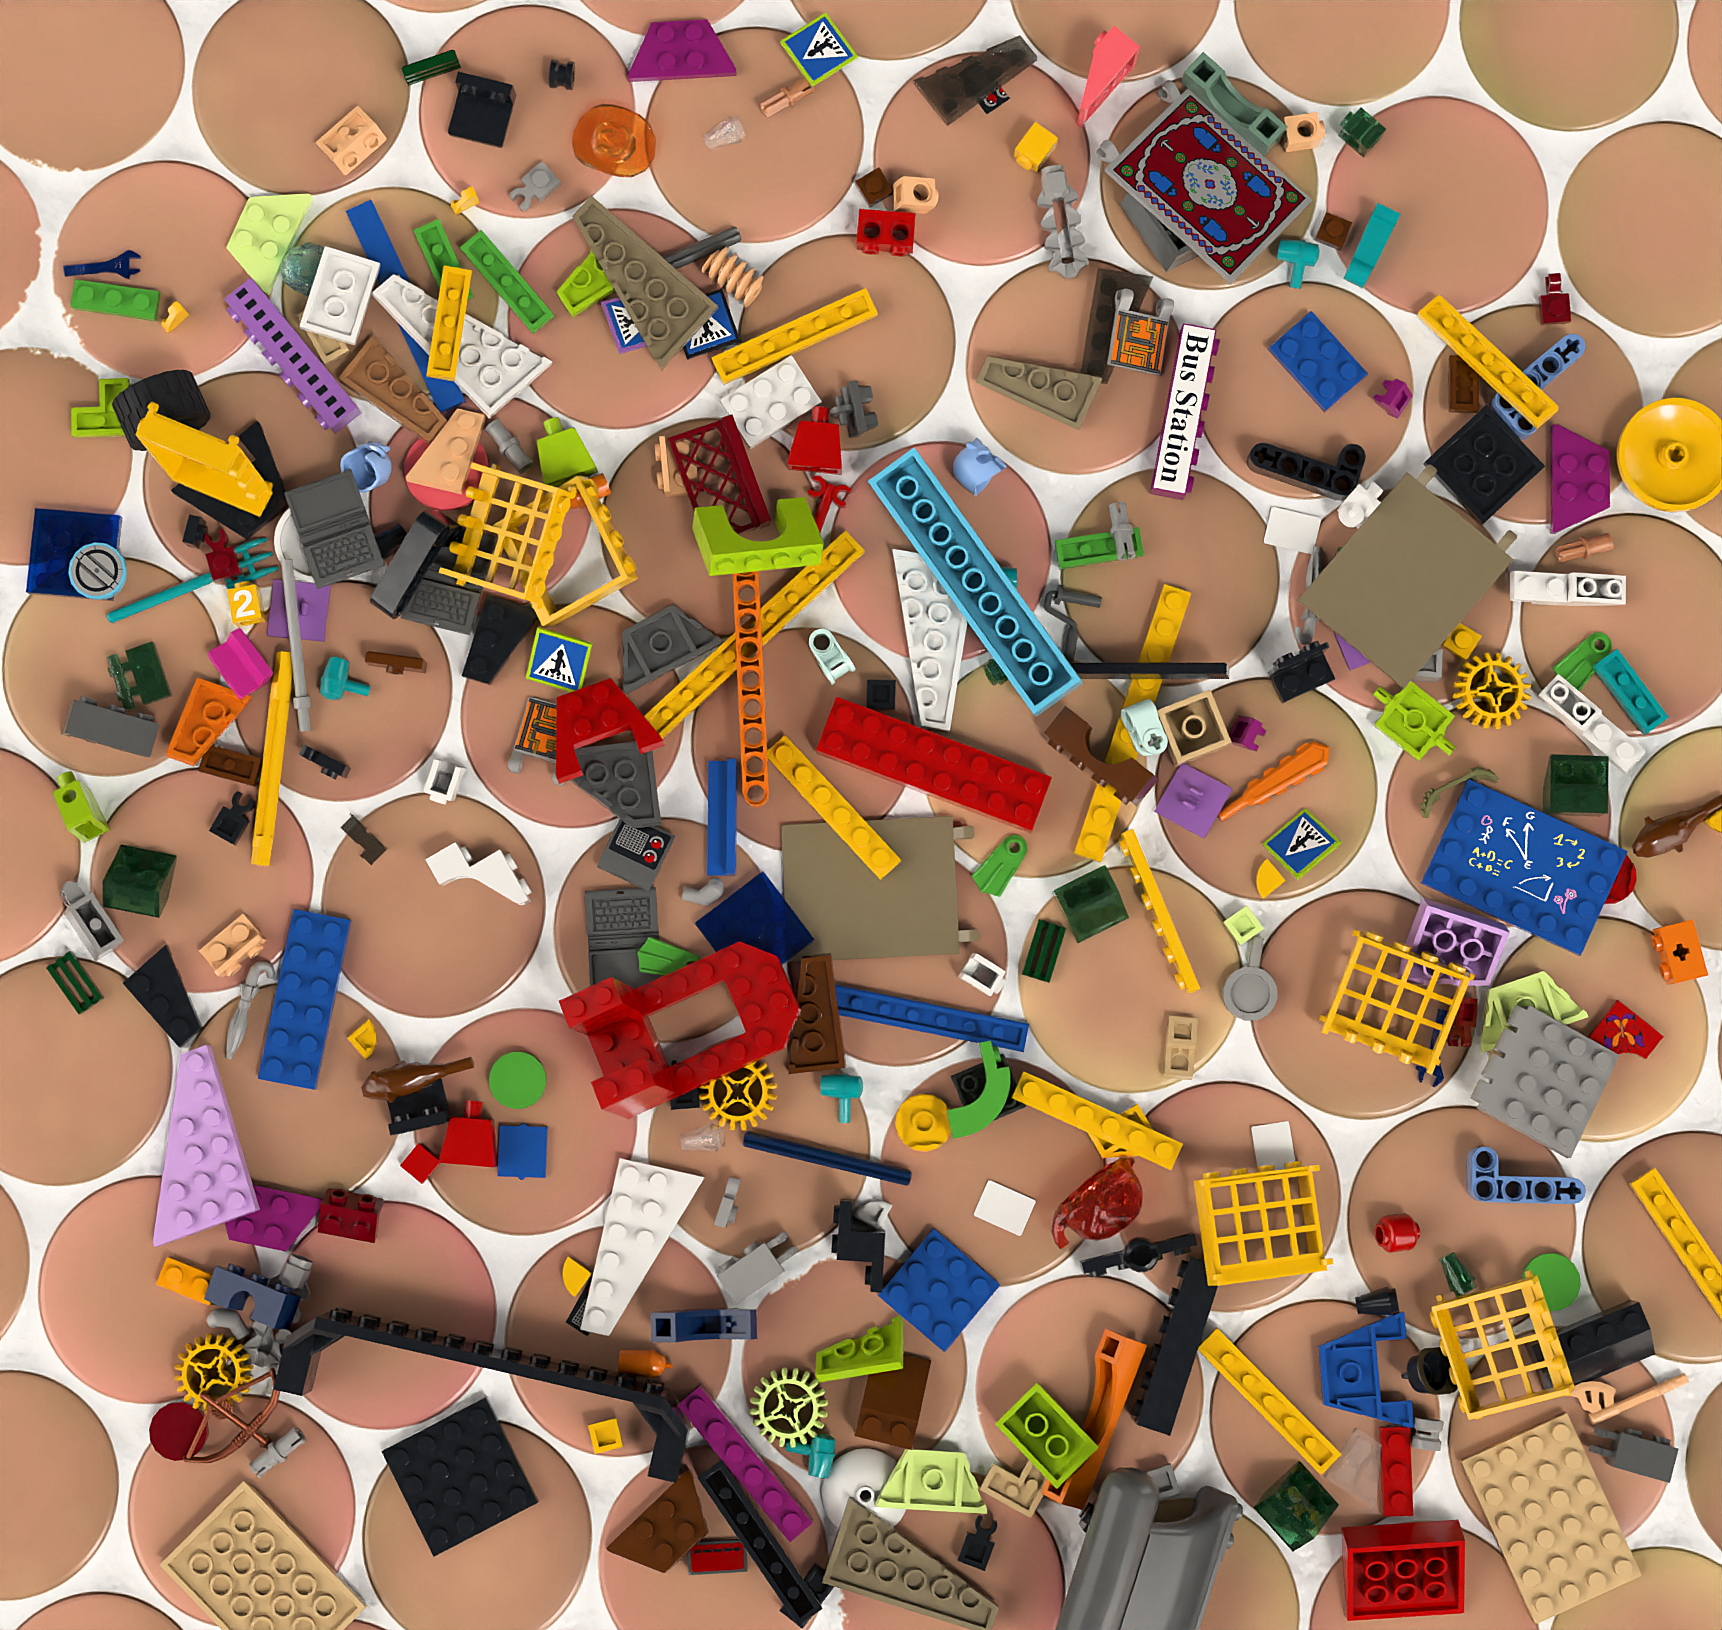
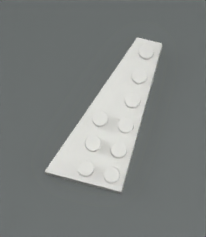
M393 274L373 291L372 296L430 355L438 300L425 294L422 289ZM465 314L454 382L490 419L552 365V361L545 357L541 358L529 351V348L505 338L502 333Z
M893 549L921 727L950 732L967 620L919 553Z
M623 1158L619 1159L580 1330L607 1336L611 1334L705 1177Z

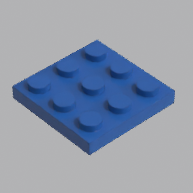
M933 1228L878 1296L945 1352L999 1288L1000 1284Z

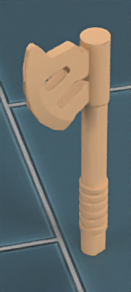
M1682 1373L1617 1403H1614L1613 1400L1616 1390L1610 1385L1596 1381L1581 1382L1575 1385V1389L1570 1396L1577 1397L1582 1409L1590 1411V1414H1588L1589 1419L1595 1425L1638 1404L1679 1388V1386L1688 1383L1689 1380L1686 1374ZM1585 1391H1590L1591 1402L1587 1401ZM1599 1392H1603L1604 1408H1601L1599 1404Z

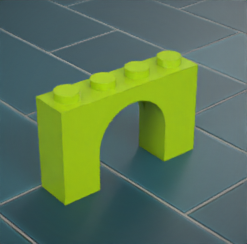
M806 498L778 499L774 521L780 536L776 539L762 542L748 540L738 535L730 526L723 505L695 508L692 530L709 576L820 565L824 543Z

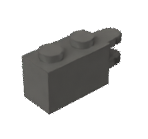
M1595 1427L1594 1434H1597L1599 1437L1612 1439L1610 1450L1596 1444L1590 1445L1589 1448L1590 1452L1607 1456L1606 1464L1670 1483L1679 1450L1670 1445V1439L1653 1435L1652 1440L1642 1437V1431L1625 1427L1624 1432L1618 1430L1613 1432Z

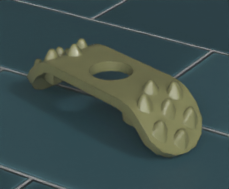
M1476 766V768H1470L1468 774L1436 790L1430 788L1428 792L1424 793V802L1420 803L1422 818H1429L1432 805L1440 800L1439 793L1468 778L1472 781L1485 779L1493 783H1497L1499 778L1491 769L1484 770V768Z

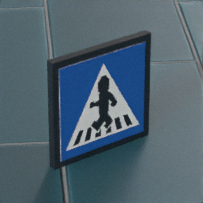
M722 288L705 294L718 305L719 309L683 347L687 360L741 342Z

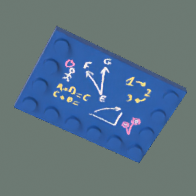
M1468 779L1420 884L1577 956H1581L1628 851Z

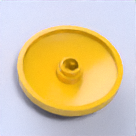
M1684 398L1661 399L1643 407L1628 421L1618 442L1617 464L1626 487L1638 500L1647 506L1665 512L1693 510L1713 499L1722 490V420L1703 404Z

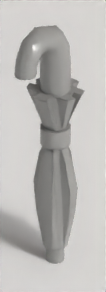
M1318 546L1313 547V553L1309 560L1306 589L1322 572L1320 547ZM1305 609L1300 620L1305 621L1304 633H1302V628L1294 627L1296 640L1302 645L1312 642L1316 622L1320 620L1308 609Z
M266 961L256 962L250 968L245 984L240 983L241 999L238 1005L239 1008L230 1022L227 1035V1053L225 1056L227 1059L233 1058L245 1034L248 1009L251 1005L250 1001L260 990V988H256L260 972L266 971L268 974L267 978L275 980L274 967Z

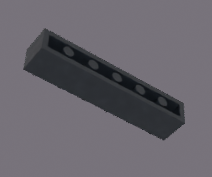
M1189 1255L1186 1261L1181 1260L1176 1276L1181 1278L1178 1287H1173L1170 1292L1167 1304L1172 1306L1169 1315H1164L1161 1320L1159 1332L1163 1334L1160 1343H1155L1152 1348L1150 1360L1154 1362L1151 1371H1146L1143 1376L1141 1388L1145 1390L1142 1399L1136 1400L1132 1411V1416L1136 1417L1134 1421L1136 1425L1168 1436L1171 1435L1218 1286H1208L1205 1261Z
M719 1461L698 1476V1480L796 1624L800 1626L822 1610L821 1604L723 1461Z

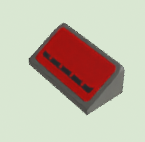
M740 1540L698 1542L688 1552L689 1575L747 1572L748 1570L747 1550Z

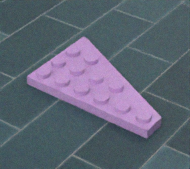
M204 1045L180 1054L153 1237L154 1247L163 1246L260 1210L211 1045Z

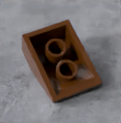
M903 1354V1369L868 1374L854 1436L912 1450L931 1360Z

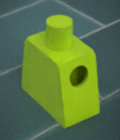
M559 417L543 422L547 437L537 440L544 484L558 487L576 476L586 477L598 473L597 467L575 427L563 430Z
M72 771L60 774L57 777L60 788L53 792V796L67 830L84 843L110 831L91 789L80 780H76Z

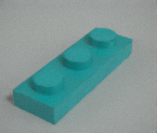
M1618 648L1592 666L1643 736L1669 718Z

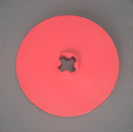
M419 438L410 448L404 464L405 481L412 495L424 506L439 511H453L471 504L474 499L466 497V490L470 486L478 488L483 472L470 468L462 494L407 482V474L429 447L427 442ZM479 442L472 463L489 467L487 454Z

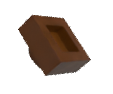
M879 167L855 181L856 187L869 208L894 194L892 187Z
M1326 212L1314 241L1341 251L1353 222Z

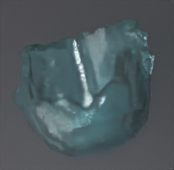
M308 242L291 249L285 254L282 260L281 275L288 287L306 296L310 295L325 247Z

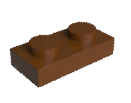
M212 745L202 756L198 771L256 787L263 759Z

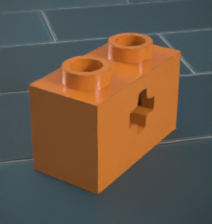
M1693 919L1653 929L1654 935L1651 936L1654 950L1659 952L1662 962L1659 963V971L1662 979L1667 980L1668 985L1708 976ZM1681 949L1682 955L1674 957L1673 951Z

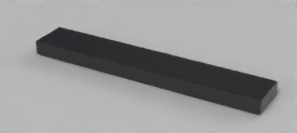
M1070 663L1081 679H1229L1230 673L1226 663Z

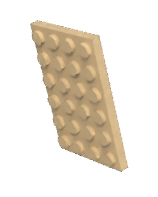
M1566 1412L1459 1460L1535 1624L1642 1576Z
M244 1480L160 1564L166 1573L221 1630H344L368 1606L247 1480Z

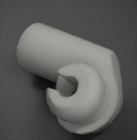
M712 878L709 880V884L700 890L685 886L682 900L704 906L709 905L721 897L724 892V883L718 878Z
M218 1308L212 1310L207 1316V1323L210 1327L229 1328L237 1341L249 1334L240 1316L234 1310Z

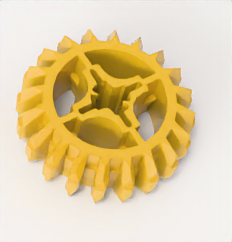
M1487 652L1483 654V661L1476 655L1472 658L1473 665L1469 662L1463 664L1466 672H1457L1456 676L1462 681H1455L1453 687L1460 689L1461 692L1454 693L1453 699H1462V702L1456 705L1457 710L1463 707L1466 708L1467 712L1462 716L1464 719L1471 715L1474 716L1471 723L1473 726H1476L1482 720L1483 729H1488L1492 722L1493 728L1498 730L1501 727V721L1508 727L1512 724L1511 718L1514 720L1521 718L1517 710H1527L1528 707L1521 701L1531 699V695L1523 693V690L1531 688V684L1522 683V680L1528 674L1526 672L1520 675L1517 673V670L1521 668L1520 663L1513 667L1510 666L1512 657L1508 656L1501 662V653H1496L1492 661L1491 655ZM1484 669L1485 676L1482 677V686L1470 689L1474 675ZM1493 669L1503 673L1511 683L1501 682L1497 677V673L1493 672ZM1490 685L1492 689L1502 690L1494 696L1492 693L1482 692L1489 688ZM1513 693L1510 706L1505 712L1500 713L1499 706H1501L1502 696ZM1473 699L1483 700L1490 713L1480 709Z
M756 1062L745 1066L744 1068L752 1072L741 1081H735L728 1074L719 1078L725 1084L728 1091L727 1096L719 1105L714 1093L715 1084L718 1079L701 1086L700 1088L708 1089V1094H701L699 1096L700 1100L709 1098L710 1101L709 1104L703 1106V1110L707 1111L711 1108L715 1110L709 1118L714 1120L720 1115L722 1118L719 1121V1126L721 1127L725 1125L726 1120L731 1121L730 1130H735L736 1122H740L741 1129L746 1130L747 1120H750L752 1126L756 1127L758 1123L754 1117L757 1115L762 1120H766L767 1116L762 1112L763 1108L770 1111L774 1109L772 1105L767 1104V1100L777 1099V1095L769 1094V1089L777 1088V1084L767 1083V1079L774 1076L773 1072H769L766 1075L762 1073L767 1067L766 1063H762L758 1068L754 1066ZM757 1078H759L762 1085V1098L759 1105L749 1095V1088ZM728 1080L732 1084L737 1083L738 1086L740 1083L745 1084L749 1080V1083L743 1090L749 1103L744 1098L740 1100L739 1096L737 1100L733 1098L729 1103L727 1102L734 1092L731 1088L732 1086L727 1082ZM735 1102H742L752 1112L743 1116H734L726 1113L725 1110Z
M208 1333L206 1334L205 1341L201 1336L195 1338L196 1346L192 1343L185 1345L189 1354L179 1353L178 1357L184 1361V1364H175L174 1368L182 1371V1374L174 1376V1380H183L184 1385L179 1386L177 1391L187 1390L188 1394L183 1398L185 1402L195 1398L193 1408H199L202 1402H204L203 1410L207 1412L209 1404L200 1398V1393L206 1392L208 1394L216 1383L232 1387L228 1391L230 1392L244 1385L243 1382H250L254 1379L253 1376L246 1374V1371L254 1369V1365H245L244 1360L250 1358V1354L246 1353L241 1356L239 1352L244 1348L242 1343L235 1348L233 1347L235 1337H229L226 1343H224V1333H219L216 1341L213 1334ZM206 1349L221 1350L212 1362L201 1361L197 1358ZM228 1356L235 1365L236 1378H233L234 1375L227 1370ZM217 1365L219 1369L217 1372H220V1375L211 1380L209 1376L211 1373H208V1370ZM193 1367L201 1375L200 1389L196 1386L193 1379ZM247 1388L241 1392L248 1393L250 1388ZM237 1393L225 1400L233 1405L232 1399L239 1403L243 1400V1397L240 1393ZM211 1396V1397L214 1398V1399H217V1398H219V1397H221V1396Z

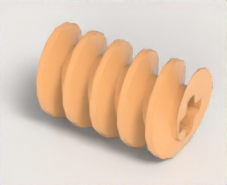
M725 247L720 251L717 250L705 262L701 272L706 273L709 271V279L715 280L718 278L717 285L719 287L726 286L728 294L735 293V300L741 301L744 299L743 305L748 307L760 293L764 276L760 275L754 279V268L745 272L744 268L747 263L745 260L738 265L735 264L738 255L735 253L728 258L729 247Z

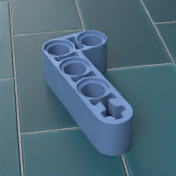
M1577 334L1564 336L1522 372L1541 390L1544 389L1581 357L1586 348L1583 338ZM1572 346L1574 351H1571L1562 359L1560 354L1566 348ZM1550 362L1554 367V373L1546 372L1542 367V363ZM1497 393L1490 402V409L1520 440L1529 438L1537 429L1528 421L1530 429L1522 430L1518 425V419L1525 418L1512 405L1510 409L1503 408L1499 403V398L1502 396Z
M1478 1146L1471 1149L1468 1153L1467 1192L1476 1201L1576 1204L1585 1197V1185L1579 1179L1571 1177L1498 1176L1499 1160L1495 1150L1490 1147ZM1481 1151L1486 1152L1489 1156V1162L1483 1168L1476 1161L1477 1155ZM1484 1180L1489 1186V1191L1485 1196L1481 1197L1476 1191V1186L1480 1181ZM1510 1181L1515 1182L1518 1187V1191L1513 1197H1509L1505 1191L1506 1185ZM1539 1182H1543L1547 1188L1546 1194L1542 1198L1537 1197L1534 1191L1536 1184ZM1570 1186L1575 1188V1193L1570 1195L1556 1193V1187L1568 1188Z

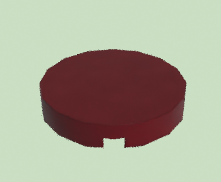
M184 1401L172 1402L159 1409L152 1418L149 1427L150 1442L155 1451L166 1459L173 1461L183 1460L204 1419L203 1411L199 1408H193L192 1404ZM208 1421L192 1456L198 1454L207 1441L209 1435Z

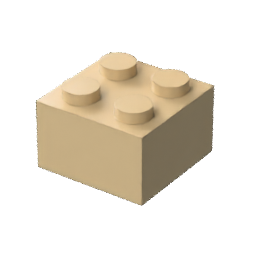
M1211 690L1157 710L1159 720L1167 736V749L1175 767L1228 747L1232 743Z

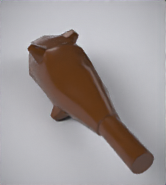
M1722 794L1695 809L1677 812L1656 820H1652L1649 816L1644 818L1645 826L1632 845L1633 853L1637 857L1650 858L1665 854L1673 849L1678 853L1682 852V844L1687 842L1696 826L1708 815L1722 808Z
M472 1057L446 1064L418 1062L406 1064L405 1061H401L400 1064H395L390 1068L378 1072L372 1071L361 1087L363 1097L387 1100L389 1103H393L395 1098L414 1092H422V1089L430 1083L449 1074L474 1068V1062Z

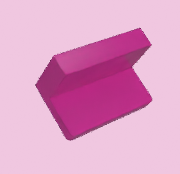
M241 628L232 631L225 643L210 650L207 654L208 658L239 699L267 685L273 675V671Z

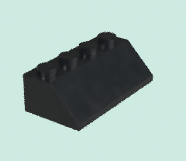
M1626 1301L1556 1330L1574 1386L1581 1382L1592 1381L1655 1355L1651 1328L1638 1301ZM1538 1340L1524 1343L1532 1363L1545 1360ZM1547 1367L1535 1370L1543 1390L1554 1387Z

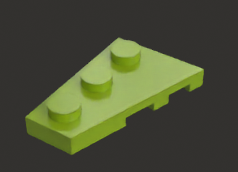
M591 250L588 257L580 266H577L556 293L571 317L574 318L615 292Z
M901 1315L891 1319V1324L880 1329L877 1326L868 1329V1334L855 1340L848 1338L816 1352L815 1376L818 1382L903 1369L904 1321Z

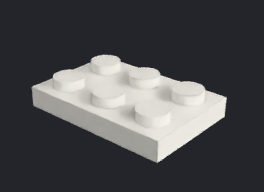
M325 246L303 313L300 329L356 345L380 270V263Z
M792 355L720 399V403L727 414H733L738 431L750 449L811 412L813 407L822 405L820 398Z

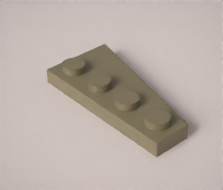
M987 356L976 383L1079 430L1103 377Z

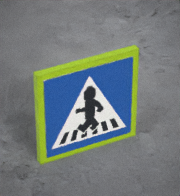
M826 12L780 41L782 47L811 87H814L858 59L857 54Z
M537 627L526 679L568 692L581 689L593 643Z
M1305 808L1262 845L1299 880L1342 843Z

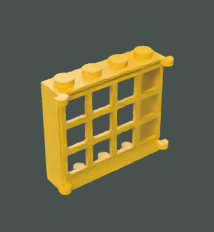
M150 402L147 407L149 411L145 418L140 420L135 435L171 480L260 517L273 494V484L269 481H264L241 448L237 446L239 437L231 435L228 439L229 444H227L226 441L157 414L159 405Z
M471 463L470 468L483 472L478 488L470 486L466 490V497L474 499V504L470 516L461 514L458 517V524L466 527L462 544L453 541L449 547L451 553L458 554L454 570L440 567L439 573L457 578L456 584L462 586L466 582H470L534 602L532 608L539 610L543 605V599L540 597L544 594L546 577L553 565V554L556 544L562 535V524L565 514L570 509V499H574L576 496V488L569 486L568 490L565 491L500 471V466L493 463L491 468ZM499 478L515 482L509 503L494 498ZM522 484L538 489L532 509L516 505ZM545 491L554 494L548 514L539 512ZM492 504L507 508L501 529L486 524ZM514 510L530 515L524 536L508 531ZM537 517L546 520L540 540L531 538ZM484 530L500 534L494 555L478 550ZM506 537L522 541L516 562L500 557ZM529 543L538 546L532 567L523 564ZM476 556L492 560L486 581L470 576ZM498 563L514 567L508 588L493 583ZM521 570L530 572L524 593L515 590Z
M1354 929L1352 935L1356 936L1357 940L1328 1014H1321L1319 1020L1324 1022L1322 1033L1328 1034L1329 1031L1340 1034L1348 1042L1355 1043V1041L1371 1046V1050L1382 1054L1384 1051L1399 1057V1061L1410 1064V1062L1426 1067V1072L1432 1075L1435 1066H1439L1441 1062L1439 1056L1469 981H1473L1475 974L1466 971V967L1455 962H1450L1449 965L1438 962L1439 957L1434 954L1422 951L1420 955L1410 951L1411 946L1405 943L1395 941L1394 944L1383 941L1384 936L1376 932L1367 930L1365 934L1360 930ZM1363 943L1382 950L1375 969L1356 963ZM1388 952L1408 960L1401 979L1380 972ZM1414 962L1434 970L1427 989L1406 982ZM1353 968L1372 975L1365 995L1346 988ZM1440 972L1460 979L1453 999L1433 992ZM1378 978L1398 985L1391 1005L1371 997ZM1404 988L1424 995L1417 1015L1397 1007ZM1343 994L1362 1000L1355 1020L1336 1013ZM1430 998L1450 1005L1443 1024L1423 1017ZM1368 1003L1388 1010L1381 1030L1361 1023ZM1394 1013L1414 1020L1407 1040L1387 1032ZM1420 1023L1440 1030L1433 1050L1413 1042Z
M1302 1161L1284 1163L1285 1169L1275 1170V1165L1258 1166L1257 1173L1248 1174V1169L1242 1168L1230 1170L1231 1176L1221 1177L1220 1172L1204 1173L1203 1180L1194 1181L1208 1286L1328 1271L1327 1265L1334 1263L1333 1258L1325 1259L1312 1173V1171H1320V1165L1302 1167ZM1298 1176L1301 1198L1291 1199L1288 1178ZM1281 1179L1284 1200L1265 1203L1262 1181ZM1255 1182L1258 1204L1239 1206L1236 1184ZM1229 1185L1232 1207L1213 1210L1210 1188ZM1302 1204L1305 1226L1295 1227L1292 1205ZM1285 1206L1288 1228L1269 1231L1266 1209ZM1259 1210L1262 1232L1243 1234L1240 1212ZM1233 1213L1236 1235L1217 1238L1214 1216ZM1306 1232L1309 1254L1299 1255L1296 1233ZM1289 1234L1292 1256L1273 1258L1270 1237ZM1263 1238L1266 1259L1247 1262L1244 1240ZM1237 1241L1240 1263L1221 1266L1218 1244Z
M1531 1270L1524 1272L1526 1278L1447 1300H1445L1443 1294L1436 1296L1437 1303L1432 1306L1433 1311L1430 1312L1433 1326L1439 1329L1442 1338L1440 1339V1348L1445 1357L1448 1356L1451 1365L1449 1375L1452 1383L1458 1386L1460 1396H1458L1459 1405L1462 1412L1467 1413L1469 1420L1481 1419L1483 1416L1564 1395L1570 1396L1575 1389L1538 1276H1533ZM1521 1289L1527 1307L1507 1312L1501 1294ZM1495 1296L1500 1314L1480 1319L1475 1301ZM1468 1303L1474 1321L1454 1326L1449 1308ZM1529 1313L1536 1334L1516 1339L1509 1318ZM1503 1320L1509 1341L1489 1346L1483 1325ZM1476 1327L1483 1348L1463 1353L1457 1332ZM1538 1340L1545 1360L1525 1365L1518 1345ZM1512 1347L1518 1368L1498 1373L1492 1352ZM1485 1354L1492 1374L1472 1379L1466 1359ZM1547 1367L1554 1387L1534 1392L1527 1372ZM1521 1374L1527 1394L1507 1399L1501 1379ZM1494 1381L1501 1401L1481 1406L1474 1386Z

